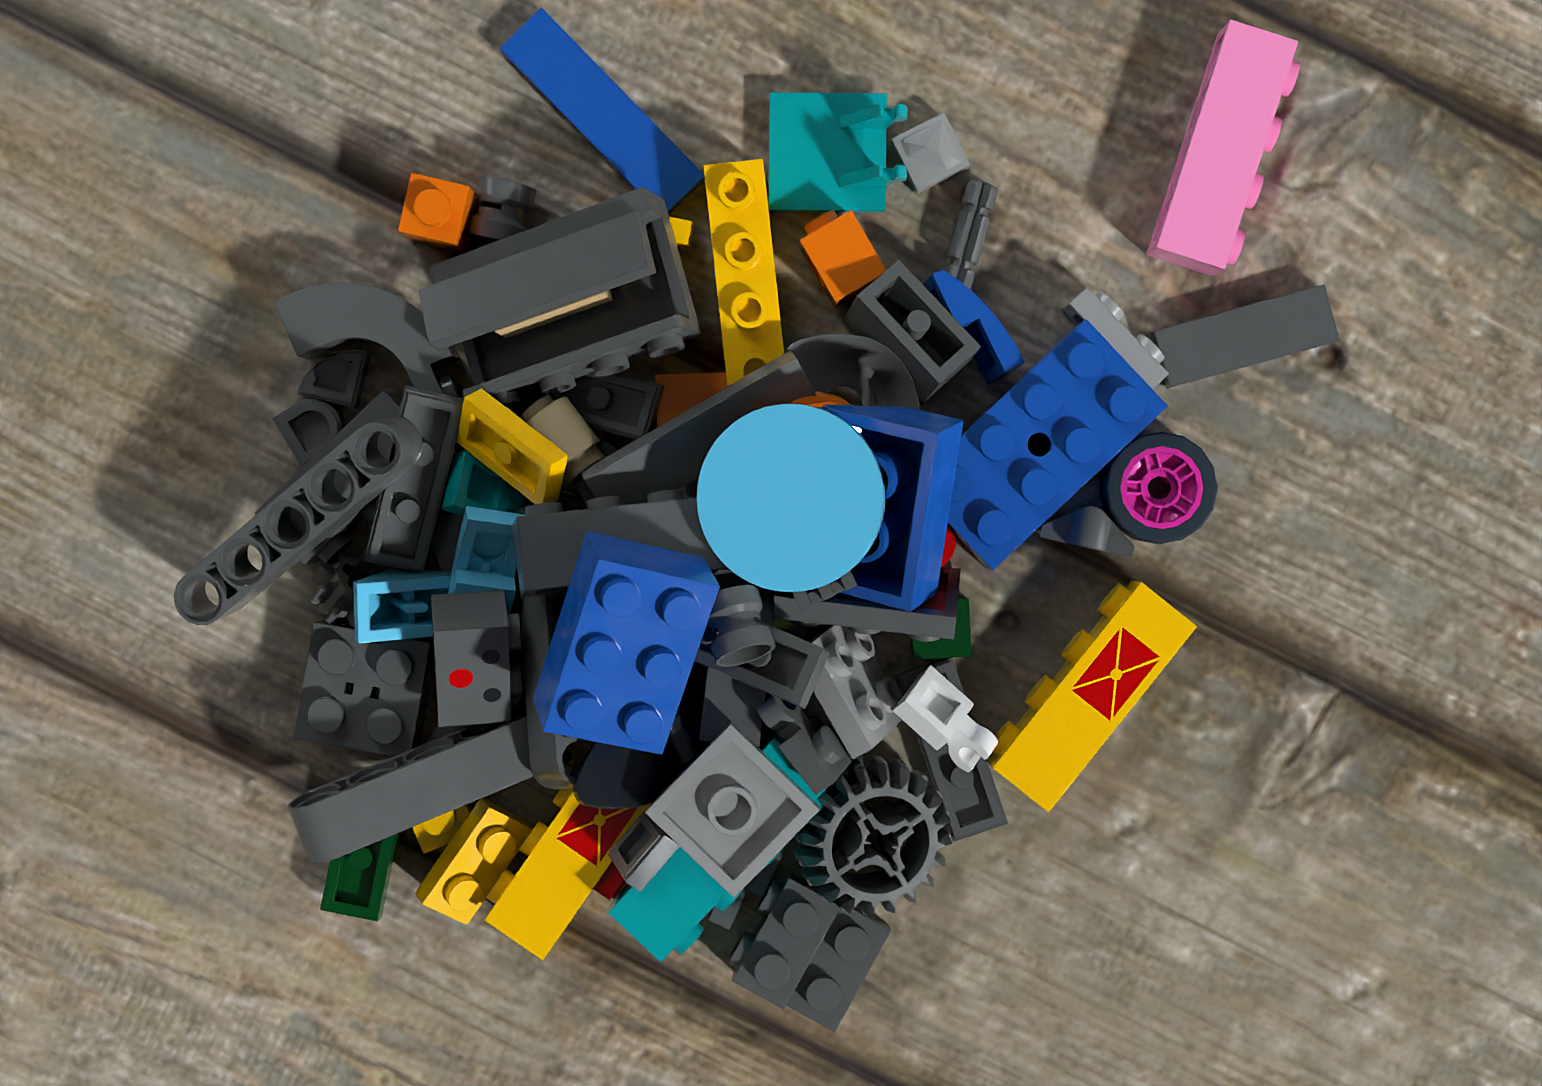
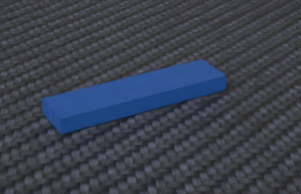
M542 7L500 47L501 52L635 190L645 187L663 198L668 215L705 180V175Z

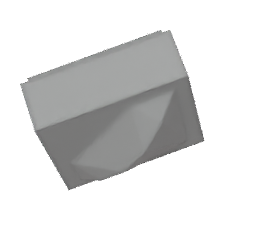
M945 113L891 139V144L901 164L907 167V176L916 194L968 169L970 166Z

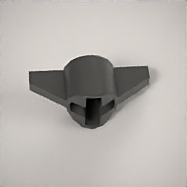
M1085 506L1073 513L1042 525L1039 536L1131 558L1135 547L1101 509L1094 506Z

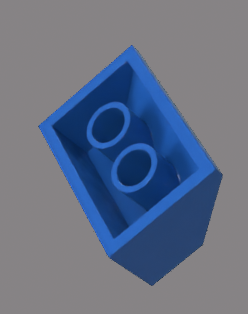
M825 405L822 407L823 410L839 416L863 436L878 462L883 484L885 485V510L879 533L867 554L851 569L857 586L840 593L911 612L937 594L964 420L908 407Z

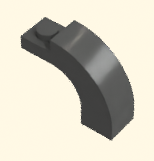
M337 282L310 286L274 301L298 357L311 361L349 344L362 342L380 344L398 357L404 365L413 387L463 399L452 374L442 375L440 368L461 360L454 345L441 350H437L429 345L423 312L404 299L373 286Z

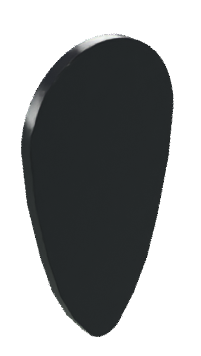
M694 661L662 755L593 742L581 762L573 783V793L580 804L602 809L634 808L650 804L710 744L698 742L708 667Z

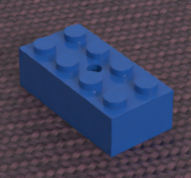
M1087 319L1083 320L962 432L948 526L955 537L986 569L994 570L1162 413L1168 405ZM1035 433L1043 434L1048 442V452L1041 457L1034 456L1028 449V440Z

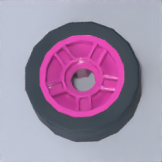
M1157 432L1135 437L1103 467L1099 485L1103 510L1120 531L1131 539L1153 544L1180 541L1200 529L1214 509L1218 490L1214 466L1202 448L1184 436L1167 432ZM1154 477H1158L1164 484H1170V493H1164L1159 499H1154L1148 493V483Z

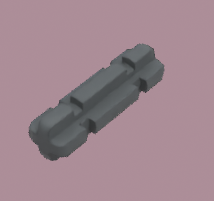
M970 180L966 186L961 203L965 208L964 211L960 210L946 256L950 261L949 264H945L943 267L944 271L958 279L970 290L975 272L971 271L972 266L978 264L990 218L986 216L987 213L992 212L998 194L997 187L978 180Z

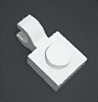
M929 665L917 676L893 710L896 715L934 749L939 750L948 743L949 755L952 761L968 773L974 768L980 757L987 759L998 744V740L992 732L977 724L967 715L974 703L932 665Z

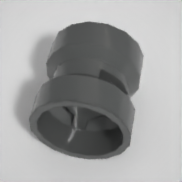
M488 176L479 177L475 193L480 201L478 212L470 217L466 235L483 242L494 243L526 231L527 229L524 226L525 215L533 209L537 191L529 186L505 179Z
M754 585L734 586L717 593L706 626L710 627L713 634L716 635L711 643V650L715 664L720 667L745 664L759 659L775 649L776 645L771 629L760 623L759 613L762 610L763 603L758 588Z

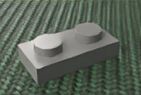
M1086 288L1062 309L1076 325L1087 319L1152 389L1169 375L1160 364L1165 357L1159 348L1145 335L1140 333L1135 338L1120 322L1124 317L1122 310L1104 292L1099 291L1094 295Z

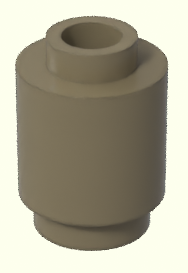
M546 395L532 404L522 414L521 417L527 424L552 441L568 455L563 481L568 487L583 479L582 471L606 458L598 448L601 445L600 439L567 397L554 401L550 395Z

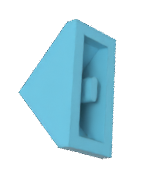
M391 568L354 581L355 642L359 644L432 637L431 595L448 594L452 571L424 570L421 573L401 568Z

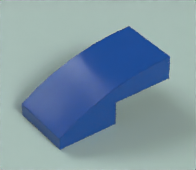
M942 269L933 273L923 283L925 288L981 346L974 355V358L987 385L1008 376L1025 363L1015 342L1002 323L987 305L962 282Z

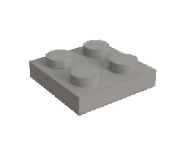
M731 721L652 802L645 813L734 898L804 827L820 808L804 790Z

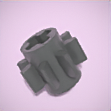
M339 552L331 565L322 562L312 576L311 580L318 588L309 599L310 603L317 604L320 613L329 624L331 622L338 624L348 623L351 628L355 629L353 582L377 574L378 571L371 562L364 561V558L357 556L347 557L344 552Z

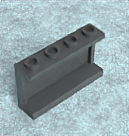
M641 187L430 266L429 271L432 283L436 284L633 211H637L645 221L656 270L655 274L610 289L612 301L520 334L504 338L494 330L462 342L473 382V387L463 390L464 397L482 388L505 407L513 410L523 404L522 396L536 393L539 390L542 395H553L568 391L576 386V378L594 372L595 376H609L622 372L630 367L628 361L630 359L647 353L653 358L668 356L684 349L683 341L702 335L665 200L645 187Z

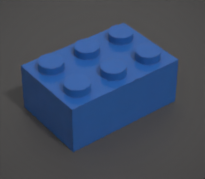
M586 531L533 696L543 732L663 754L720 588L704 557Z

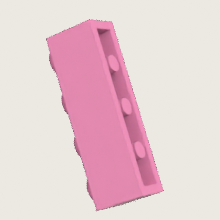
M1231 19L1218 32L1147 250V256L1210 276L1225 270L1226 264L1234 265L1236 263L1246 235L1245 231L1238 229L1244 209H1252L1263 185L1264 175L1256 173L1263 151L1267 153L1272 151L1280 133L1282 119L1274 117L1281 95L1285 97L1290 95L1299 74L1300 62L1293 60L1299 41Z

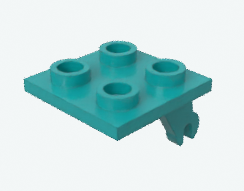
M770 92L769 212H828L831 210H835V212H848L852 210L854 213H885L886 187L894 182L907 180L906 166L895 165V168H886V129L895 122L907 120L908 107L903 104H896L895 108H887V93Z

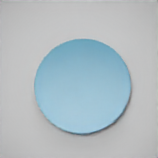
M779 404L755 410L731 424L714 442L699 474L697 510L703 533L710 547L722 563L733 573L765 589L781 592H801L825 586L839 579L854 568L867 554L882 524L885 510V485L883 484L882 474L872 450L863 436L848 422L829 411L802 404Z

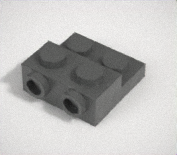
M789 870L782 884L773 879L767 887L756 911L764 914L754 934L752 935L744 930L728 959L729 963L736 966L733 970L732 981L783 1010L788 1006L835 1032L887 940L891 927L873 916L864 915L857 907L849 914L839 908L836 900L831 903L825 902L817 893V886H810L803 877Z

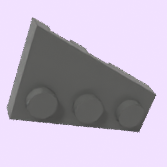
M941 568L937 594L911 612L843 593H837L835 596L817 602L801 611L792 592L776 591L774 595L773 618L787 619L791 624L800 627H815L820 624L845 626L855 633L867 635L876 634L880 631L904 633L914 640L932 642L940 638L954 639L961 568Z

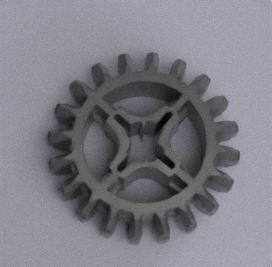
M872 755L867 769H865L858 759L850 758L852 762L848 765V774L845 776L840 775L817 798L824 806L794 836L799 843H802V845L794 850L795 859L801 866H806L802 870L804 879L810 886H817V893L825 902L831 903L836 900L839 908L849 914L858 905V908L864 915L871 917L880 902L887 912L895 913L897 898L902 895L908 902L916 903V892L913 888L920 882L924 886L934 887V879L928 873L931 867H946V859L937 849L953 844L951 835L943 829L945 825L951 822L950 815L946 809L939 806L943 801L941 793L934 786H928V778L921 771L912 770L909 772V766L899 759H894L888 766L881 756ZM879 796L900 798L893 804L886 801L877 807H867L863 804V801ZM845 816L843 829L834 836L838 824ZM865 819L878 832L875 839L881 848L880 851L867 839L870 832L864 824ZM908 838L905 847L900 853V848L903 844V841H905ZM868 865L882 867L870 873L856 874L847 872L851 868L857 872Z

